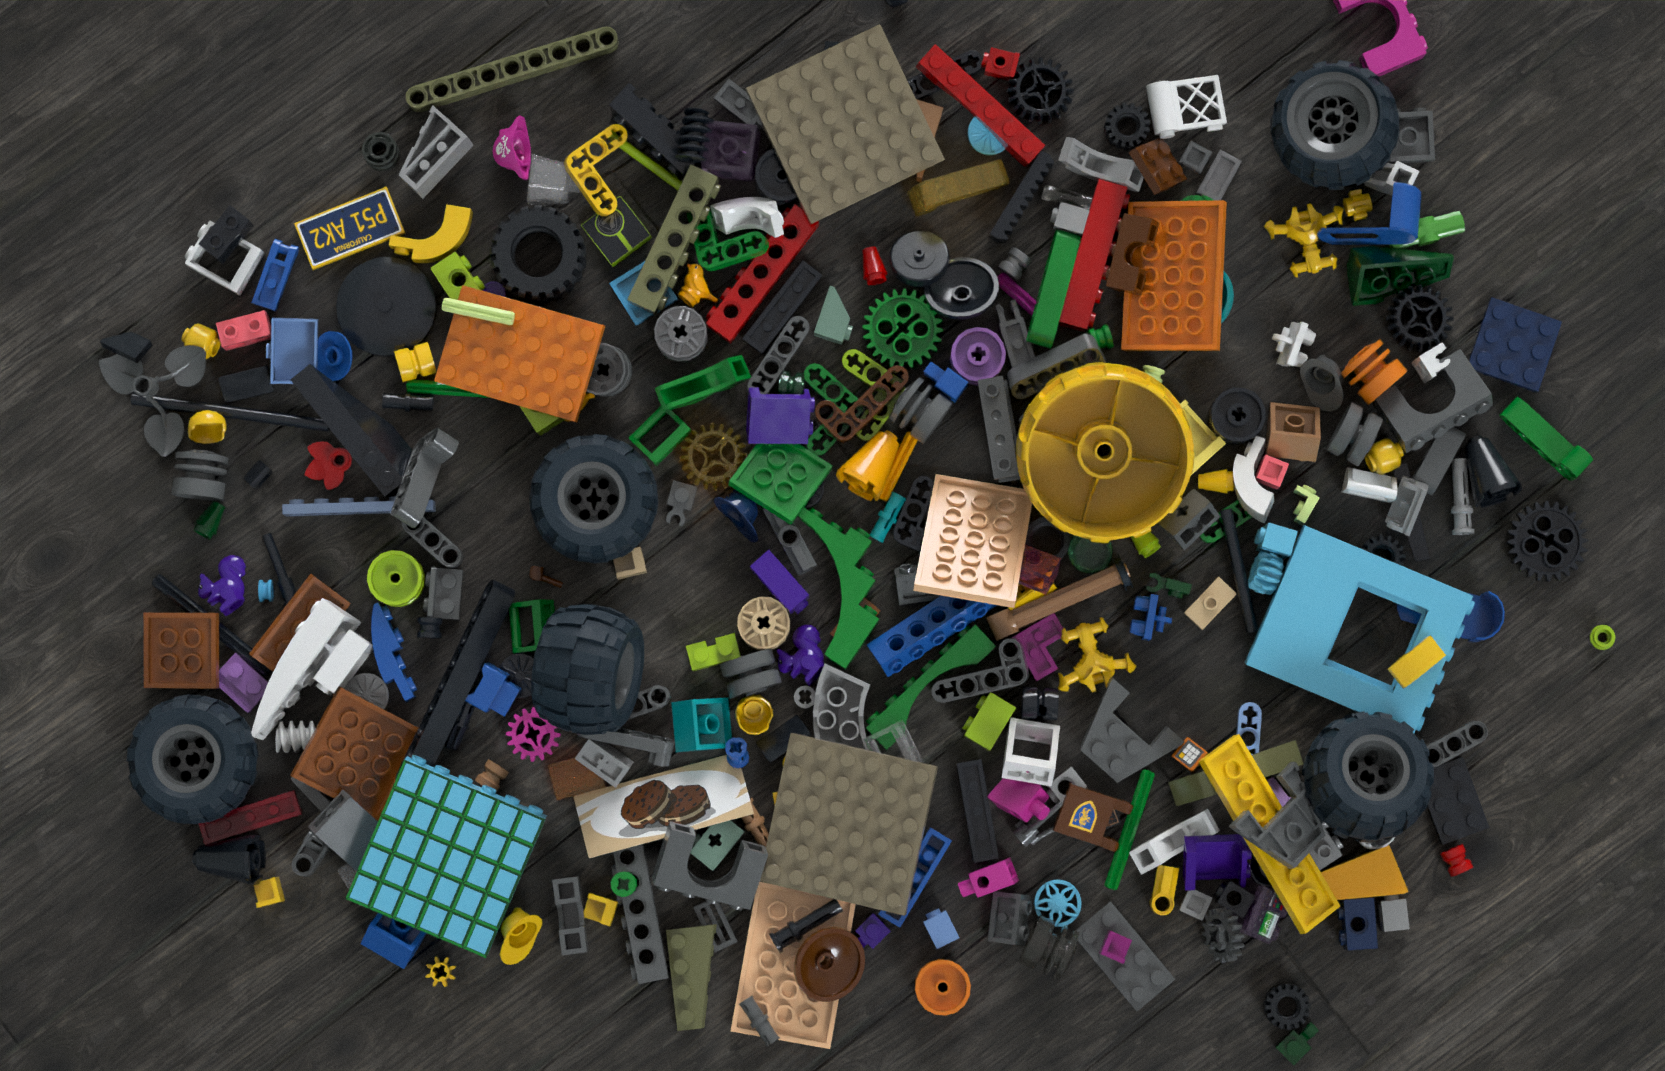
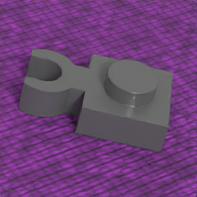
M673 480L667 505L672 506L673 510L667 514V523L670 524L671 518L677 515L681 519L679 526H684L685 516L683 512L684 510H692L697 486Z

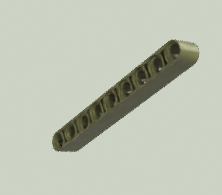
M608 26L591 30L415 85L406 92V101L415 112L430 110L432 105L435 108L610 54L618 48V36L616 31ZM605 35H611L614 40L609 45H603L600 42L601 38ZM582 42H586L590 45L589 50L583 53L579 52L577 46ZM557 50H564L566 52V56L562 60L555 59L553 55ZM540 57L543 59V62L539 67H532L530 65L532 58ZM515 64L519 66L518 72L514 75L506 73L509 65ZM487 72L495 73V78L491 82H485L482 79L483 75ZM464 79H469L472 81L471 86L465 90L460 89L459 83ZM444 86L448 88L445 96L438 97L435 95L439 87ZM422 94L424 95V100L420 104H413V96Z

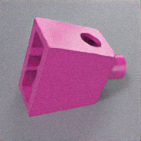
M1003 778L987 796L998 808L1024 822H1028L1033 816L1043 820L1050 812L1049 807L1044 804L1048 800L1049 795L1040 784Z
M1009 857L969 873L970 879L958 883L963 897L976 893L977 898L1013 885L1019 881V878ZM982 877H987V878H988V880H989V884H988V885H984V884L982 883V881H981V878H982Z

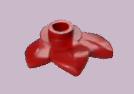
M323 441L309 445L307 447L308 451L315 459L307 467L305 476L313 480L324 479L327 490L338 487L343 481L344 472L352 464L350 453L344 448H334L330 443ZM338 456L344 457V462L341 465L336 464Z

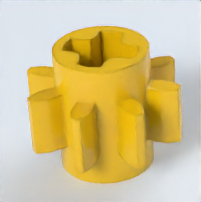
M1361 189L1349 191L1348 198L1343 199L1346 216H1353L1354 221L1366 219L1368 217L1367 212L1372 211L1370 195L1368 193L1362 194Z
M437 956L434 959L436 964L426 965L431 970L430 974H427L425 977H432L434 979L433 986L442 981L443 986L446 987L448 985V978L456 979L451 973L457 966H450L448 964L449 957L440 962ZM444 965V971L447 975L438 978V972L435 971V968Z

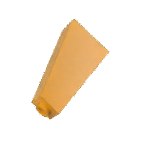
M1390 845L1371 850L1320 871L1337 900L1397 895L1408 892Z

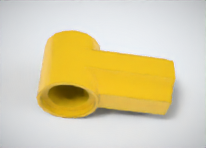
M1163 865L1157 866L1152 897L1149 901L1150 908L1155 914L1167 915L1173 910L1179 868ZM1159 897H1165L1168 901V907L1164 911H1159L1155 906V902Z

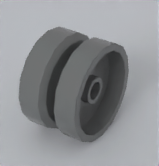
M1351 402L1341 417L1326 451L1339 456L1349 444L1346 461L1359 466L1378 435L1383 417L1371 412L1366 415L1360 424L1363 416V407Z
M772 649L751 653L720 664L724 678L740 677V679L732 681L726 686L730 699L760 693L768 690L767 688L782 683L778 670L770 669L762 672V668L770 666L775 662Z

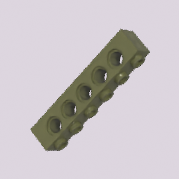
M690 165L627 299L630 304L654 315L657 314L658 310L663 311L668 297H665L668 288H674L679 276L675 273L679 265L684 266L689 256V252H686L689 243L694 244L700 230L697 229L700 220L705 221L710 211V207H707L711 198H716L721 185L718 184L717 176ZM695 190L701 191L704 194L699 202H693L690 199V194ZM683 213H690L693 216V220L689 224H682L679 221L680 216ZM674 235L682 238V243L678 247L669 245V239ZM660 259H671L672 265L670 268L665 270L659 268L658 262ZM658 280L661 282L660 290L657 292L649 291L647 287L650 281Z

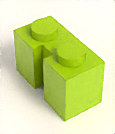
M735 633L715 638L716 645L707 647L706 641L687 645L686 649L692 671L720 665L741 657Z
M991 692L988 696L984 694L981 696L975 706L979 709L975 718L969 716L962 728L966 730L964 734L966 738L988 751L992 749L1016 707Z

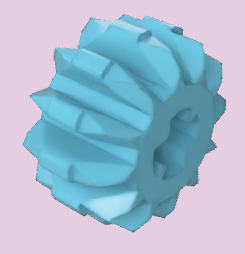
M1261 551L1255 557L1249 572V588L1261 594L1271 595L1277 589V585L1280 582L1284 568L1283 559L1276 554Z

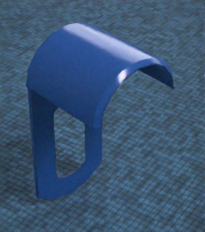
M1394 182L1390 227L1321 228L1317 231L1318 238L1332 245L1412 243L1418 238L1421 191L1411 184ZM1373 233L1378 235V237L1334 238L1330 234Z
M1490 591L1482 593L1480 596L1468 593L1473 596L1471 601H1474L1475 604L1470 615L1465 614L1462 621L1465 627L1461 638L1468 639V642H1479L1493 637L1500 630L1504 622L1505 611L1503 603L1497 595ZM1397 604L1400 620L1417 625L1422 614Z

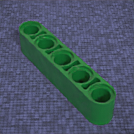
M1056 229L1026 342L1051 349L1081 240L1080 235Z

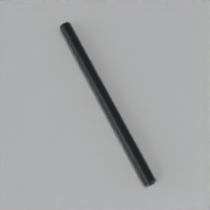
M132 393L131 405L155 408L150 401L146 400V396ZM153 396V399L166 410L188 413L210 410L221 414L224 418L329 432V427L321 418Z

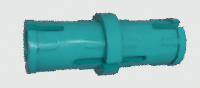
M895 492L891 493L892 495L883 511H879L878 515L880 517L869 534L870 537L881 543L884 542L892 524H896V517L906 501V498Z

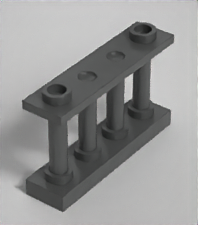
M1003 376L978 380L994 480L998 479L999 483L1021 480L1016 460L1017 432L1008 381H1004Z

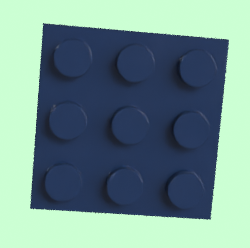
M1491 297L1469 362L1476 372L1537 393L1562 321Z

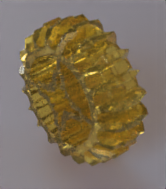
M710 423V431L706 432L704 425H701L700 430L702 434L698 435L695 430H692L691 433L695 439L685 438V442L690 447H681V451L688 453V455L680 456V461H688V464L682 466V470L687 471L691 469L687 478L690 480L696 476L694 485L698 486L701 481H704L703 489L707 490L709 483H713V490L717 491V483L720 482L724 489L727 488L725 480L732 478V475L738 470V466L740 467L743 461H740V458H747V453H739V450L744 449L746 446L745 443L736 444L741 438L739 434L733 438L730 437L733 433L732 428L723 433V424H720L718 431H715L714 423ZM707 438H721L713 447H706L700 444L701 441ZM727 443L732 446L735 453L733 464L729 463L722 454ZM694 450H697L705 457V462L700 472L693 463ZM715 451H719L718 457H721L720 460L722 462L714 460L709 464L708 460L710 458L706 452L714 454ZM714 467L728 470L721 476H706Z

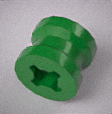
M1108 324L1102 325L1100 329H1088V334L1096 339L1101 349L1105 347L1108 349L1114 348Z
M619 872L611 880V889L617 896L627 897L636 890L637 880L629 872Z

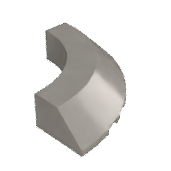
M824 664L814 698L813 728L815 738L872 751L865 734L863 718L865 699L870 684Z

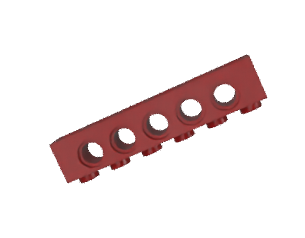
M796 204L792 209L787 207L782 213L784 220L782 227L783 232L790 227L796 229L797 236L793 239H788L784 235L775 238L767 234L766 238L769 241V248L766 253L752 258L748 268H741L735 277L738 280L733 288L727 287L720 297L723 300L718 308L713 306L705 317L708 320L706 326L730 344L819 226V221L810 225L804 211ZM771 248H780L783 252L782 256L778 259L771 258L768 254ZM764 267L767 269L768 274L765 278L759 279L754 276L755 269ZM750 287L753 290V294L750 298H742L739 295L740 289ZM731 306L735 307L738 310V315L735 318H727L724 315L725 309Z

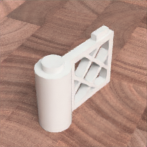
M1218 75L1171 82L1160 81L1146 86L1154 134L1160 135V139L1174 137V132L1204 127H1207V132L1222 130V125L1227 123ZM1213 82L1214 93L1211 98L1199 91L1203 83ZM1185 86L1193 92L1187 102L1178 96L1177 87ZM1195 94L1207 102L1201 112L1189 104ZM1209 105L1218 110L1219 119L1210 120L1203 115ZM1185 108L1197 115L1193 123L1183 124L1182 113Z

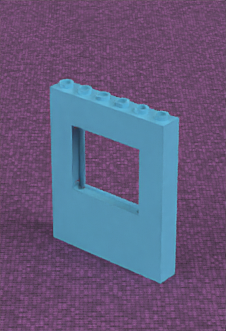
M1303 525L1245 660V664L1355 711H1365V713L1368 712V715H1373L1374 712L1390 714L1392 719L1400 723L1406 722L1414 729L1413 733H1415L1416 730L1420 731L1425 720L1422 714L1425 707L1430 708L1434 700L1435 694L1432 693L1435 684L1440 685L1445 671L1442 668L1444 663L1451 660L1455 650L1452 647L1455 638L1459 639L1465 627L1462 621L1465 614L1470 615L1475 602L1471 601L1473 596ZM1358 587L1422 614L1405 654L1430 635L1446 654L1445 657L1404 689L1395 678L1392 684L1389 685L1328 659Z

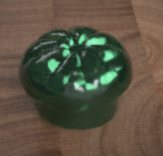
M1075 535L1071 539L1068 556L1072 565L1077 570L1088 574L1097 573L1105 569L1113 555L1111 541L1109 543H1095Z

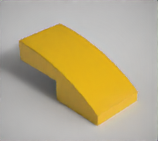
M1430 635L1410 652L1399 658L1388 670L1404 689L1433 667L1446 654Z

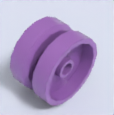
M975 327L965 330L958 335L952 345L950 355L952 370L968 381L969 385L979 386L978 380L997 377L1005 363L1006 351L1004 343L996 333L987 328ZM975 353L981 354V361H975L976 357L973 358V355Z

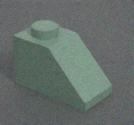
M830 286L814 331V336L842 345L844 339L849 341L853 326L849 325L850 317L835 287Z

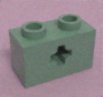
M731 820L707 826L708 829L703 836L698 833L695 837L690 853L712 871L717 868L745 832ZM719 833L722 844L711 847L709 845L711 843L709 836L711 834L716 836Z

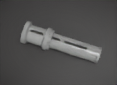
M1453 459L1451 462L1454 506L1451 509V514L1454 515L1452 535L1474 534L1471 523L1473 508L1469 505L1467 459Z

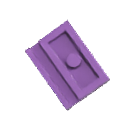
M234 653L219 670V688L242 709L250 713L262 700L268 681L237 653Z

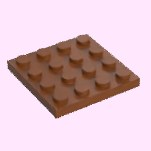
M339 686L294 767L291 776L332 798H335L342 790H345L360 806L379 821L395 783L398 769L418 727Z

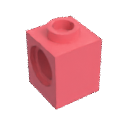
M1265 455L1262 457L1255 479L1258 483L1277 490L1281 486L1289 464Z

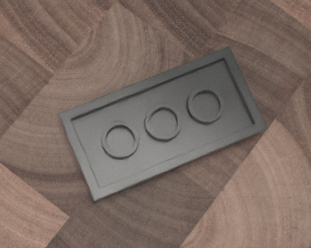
M1111 901L1071 933L1136 1012L1175 980ZM1108 930L1132 940L1124 958L1126 959L1124 964L1099 954Z

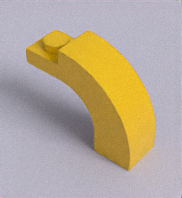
M446 204L442 226L433 236L417 240L390 235L389 246L391 249H395L394 253L409 255V252H413L412 260L414 263H430L446 258L456 251L467 237L473 211L471 208Z

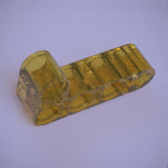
M1000 159L923 181L915 185L907 194L915 216H921L936 210L941 205L1005 187L1010 184V180L1004 163Z

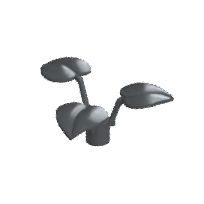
M194 345L174 349L165 360V367L171 373L161 377L156 376L155 378L142 375L143 364L141 360L137 364L118 354L99 360L102 375L114 391L120 394L135 392L138 395L146 396V400L150 401L160 412L161 415H153L147 420L144 426V435L149 445L162 457H167L173 453L184 437V422L177 413L166 414L165 410L153 399V396L159 390L160 381L169 380L173 377L176 383L183 387H191L199 383L205 373V349Z

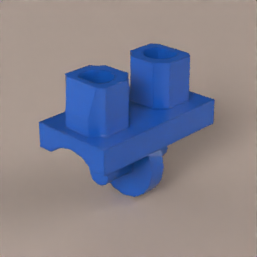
M1150 594L1149 597H1135L1133 610L1146 612L1145 621L1132 619L1129 633L1141 636L1142 640L1149 641L1152 638L1154 621L1157 622V632H1163L1164 623L1172 624V618L1165 617L1166 607H1159L1158 616L1155 615L1159 595Z

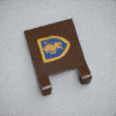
M1070 783L1053 831L1116 852L1119 843L1113 838L1103 836L1113 809L1130 814L1133 805L1128 801Z

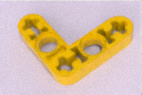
M613 124L569 154L564 161L567 173L593 210L600 216L612 214L617 208V200L593 165L626 142L627 131L619 124ZM611 130L614 133L618 131L620 133L618 137L620 142L615 139L607 145L605 140L612 135ZM592 143H597L601 146L602 153L600 156H594L590 153L589 147ZM585 154L587 159L580 163L579 167L581 169L578 167L573 168L571 166L573 163L572 157L577 160ZM587 177H592L596 180L597 187L595 190L590 191L585 187L584 181ZM601 189L604 192L600 194L602 200L610 201V204L608 205L609 211L607 208L602 209L600 207L602 201L599 198V196L595 199L592 197V195L597 194Z

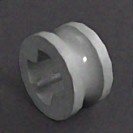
M801 686L795 691L794 700L797 706L806 709L814 705L815 691L813 688ZM804 690V693H806V690L811 692L810 699L812 701L809 704H806V701L804 704L799 702L801 698L799 693Z

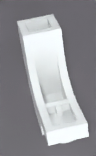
M1206 809L1160 833L1129 853L1142 875L1184 850V836L1214 835L1220 830L1211 813Z

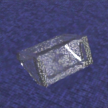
M903 720L863 739L868 750L881 753L874 739L891 731L905 759L924 763Z

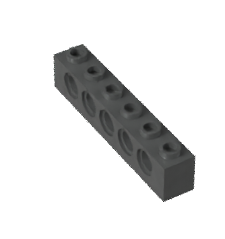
M644 844L611 852L609 855H614L616 864L611 865L613 877L619 872L626 871L639 878V886L633 894L627 897L617 896L618 904H623L625 914L621 915L623 930L628 929L630 938L625 940L628 955L633 954L634 964L630 965L633 980L637 979L638 984L667 979L669 974ZM627 849L631 850L635 855L634 861L629 865L621 861V853ZM635 899L641 900L644 904V910L640 914H635L630 909V904ZM639 924H644L649 929V934L645 939H640L635 935V928ZM644 949L651 950L654 955L653 961L649 964H645L640 960V952Z

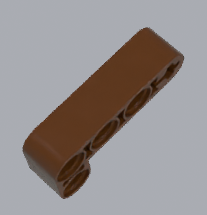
M898 365L891 367L845 413L833 402L828 400L821 401L815 409L817 421L838 442L846 443L851 441L906 387L909 378L907 370ZM901 373L902 383L896 381L891 386V389L894 390L891 393L887 385L893 380L892 374L899 375ZM878 389L883 390L887 397L884 401L878 402L873 399V392ZM830 407L833 410V416L829 419H823L819 415L820 409ZM858 407H865L869 411V415L865 419H858L855 416V410ZM842 424L848 425L851 428V433L846 437L838 435V426Z

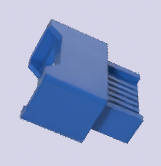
M930 362L924 370V375L936 383L935 390L948 397L954 403L968 386V381L950 368L944 371L933 362Z
M487 662L482 668L483 678L475 692L470 693L465 701L485 713L492 709L505 717L522 688L507 680L510 674Z

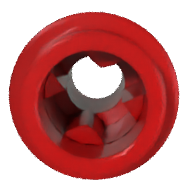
M868 247L863 249V279L867 281V285L884 283L888 273L877 248Z

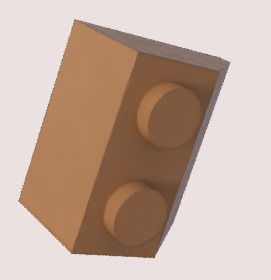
M1270 402L1266 434V455L1274 458L1316 462L1321 440L1320 408Z

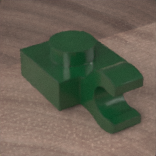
M1156 573L1149 574L1150 578H1154L1157 581L1156 587L1146 586L1145 590L1154 593L1164 589L1168 591L1169 596L1181 599L1183 595L1188 596L1190 594L1192 584L1163 578Z
M1311 1022L1299 1034L1292 1029L1275 1047L1295 1065L1311 1049L1306 1042L1319 1029Z

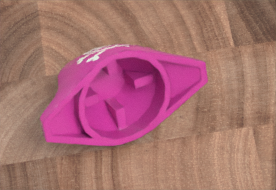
M518 116L509 128L499 131V136L493 146V157L500 166L513 170L520 178L528 180L531 164V147L525 118Z

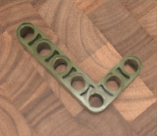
M1296 740L1252 755L1264 777L1280 773L1290 762H1296L1298 766L1303 765ZM1204 771L1168 782L1176 806L1217 794Z

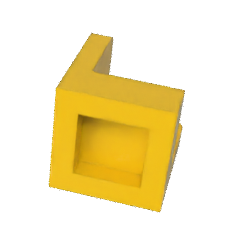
M279 877L263 880L259 884L254 885L258 901L255 903L256 908L285 901Z
M588 893L584 917L611 926L618 901Z

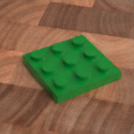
M756 444L729 480L728 485L791 525L832 470L833 465L800 444Z

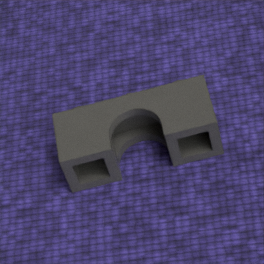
M577 876L554 879L552 882L559 918L562 955L589 952L580 878Z

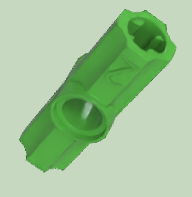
M1460 211L1438 217L1428 216L1420 218L1418 238L1414 242L1409 244H1389V246L1397 249H1405L1414 245L1424 246L1435 243L1441 238L1465 232L1463 216Z

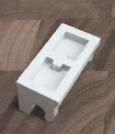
M1443 342L1420 355L1412 362L1424 384L1434 378L1441 369L1450 363V359L1439 363V359L1436 358L1438 354H1441L1446 349Z

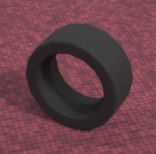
M1039 517L1028 525L1024 550L1037 563L1053 564L1061 560L1069 550L1071 543L1070 533L1061 531L1045 517ZM1041 526L1054 527L1061 535L1060 548L1051 555L1040 554L1032 545L1033 533Z

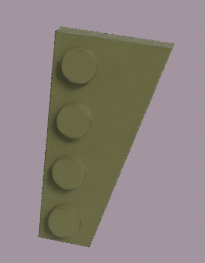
M717 924L666 930L677 1031L705 1027L708 1002L707 989L711 976L710 964L714 951L713 939Z

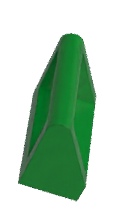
M661 405L628 438L657 466L692 431L672 410L664 411ZM668 414L679 427L651 453L639 441Z
M539 599L511 604L509 617L513 654L536 652L543 627L554 613V600ZM532 607L535 646L522 647L519 608Z

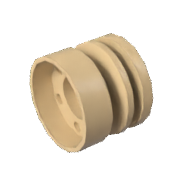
M757 597L751 599L742 607L738 615L737 627L741 638L749 647L757 651L773 650L785 642L790 632V618L787 609L779 601L771 597ZM766 617L769 618L768 624L770 627L768 629L766 627L759 629L760 624L757 620L759 618L763 620Z

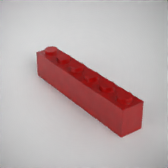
M1098 179L1058 324L1060 326L1081 332H1086L1087 327H1093L1096 313L1092 312L1094 303L1099 304L1103 289H1099L1101 279L1105 280L1107 269L1110 267L1105 265L1108 255L1112 256L1113 245L1117 243L1112 240L1114 233L1118 232L1119 221L1123 219L1119 218L1121 208H1127L1130 195L1126 194V186Z

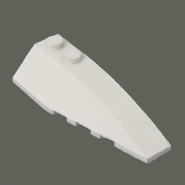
M324 598L312 606L311 614L306 621L301 622L296 628L295 636L278 661L267 684L251 731L254 738L264 740L285 716L283 710L286 707L289 708L295 705L300 699L301 689L307 685L311 686L316 681L313 679L316 672L322 667L348 630L355 631L361 624L358 619Z

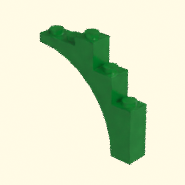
M811 507L810 510L803 508L798 515L799 519L810 527L826 545L835 562L840 578L842 595L840 619L834 638L824 655L846 670L879 622V618L876 617L878 612L868 605L860 606L876 582L872 578L874 573L864 566H861L860 569L856 567L871 546L872 541L868 539L870 535L859 527L856 530L850 527L846 535H844L842 527L834 522L828 524L823 521V515Z

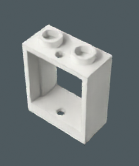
M209 221L207 225L204 224L200 228L197 235L199 239L195 246H190L186 252L185 259L187 260L185 264L240 296L265 253L260 248L243 239L239 246L249 252L231 283L198 265L205 252L199 245V242L215 224Z
M349 629L313 679L318 682L316 687L327 695L335 694L339 686L345 689L347 683L354 677L374 650L373 644Z
M1011 717L1006 738L1002 778L1052 786L1056 768L1060 726ZM1014 738L1050 744L1049 761L1012 755Z

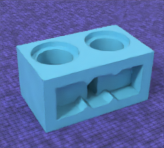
M1267 523L1257 530L1254 544H1258L1256 551L1273 553L1278 557L1286 559L1292 553L1298 531Z

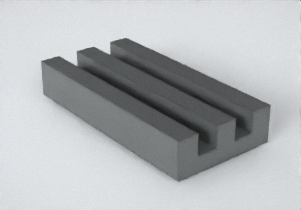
M705 901L693 908L702 926L707 925L700 910L704 907L712 924H717L716 933L722 944L717 946L713 939L714 952L738 942L720 903L714 905L730 937L728 941H726L709 906L712 903Z

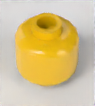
M198 323L194 324L190 329L186 328L181 339L184 342V346L194 345L205 349L206 359L214 357L221 344L216 330Z
M1385 438L1373 443L1364 458L1371 472L1383 475L1399 468L1401 457L1404 454L1399 443L1394 444L1393 441Z

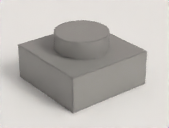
M1197 890L1187 891L1179 911L1202 921L1212 901V897Z

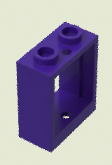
M770 550L765 552L750 566L751 571L790 614L794 611L799 614L809 605L807 601L809 594Z

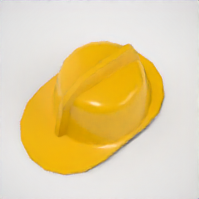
M516 907L502 922L501 933L504 941L501 946L500 958L505 964H516L529 954L542 926V919L538 915H529L521 908Z

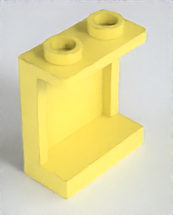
M1184 400L1180 405L1186 414L1192 431L1194 473L1226 443L1220 436L1217 437L1188 406V402Z

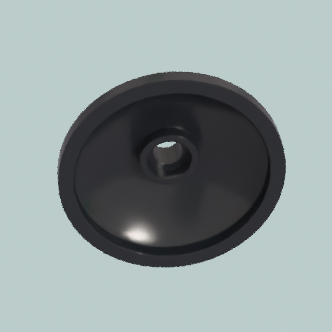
M967 257L949 259V267L945 275L936 283L924 286L926 301L936 313L947 318L959 320L974 318L989 310L995 303L999 293V282L993 269L980 260Z

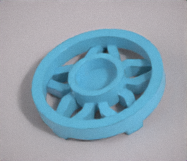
M1051 880L1044 883L1038 889L1034 898V908L1037 916L1044 923L1053 927H1063L1072 923L1078 917L1081 910V897L1078 890L1071 883L1064 880ZM1055 884H1064L1068 887L1059 893V889ZM1049 885L1055 890V894H1050ZM1046 889V895L1049 899L1039 900L1041 892ZM1072 889L1070 896L1066 898L1064 893ZM1074 895L1077 898V908L1072 903H1068ZM1044 902L1048 904L1047 908L1038 906ZM1067 906H1070L1075 913L1067 912ZM1051 910L1049 913L1050 921L1044 918L1040 911L1047 912ZM1062 912L1067 916H1071L1069 920L1059 923L1062 918ZM1058 913L1059 916L1054 923L1053 914Z

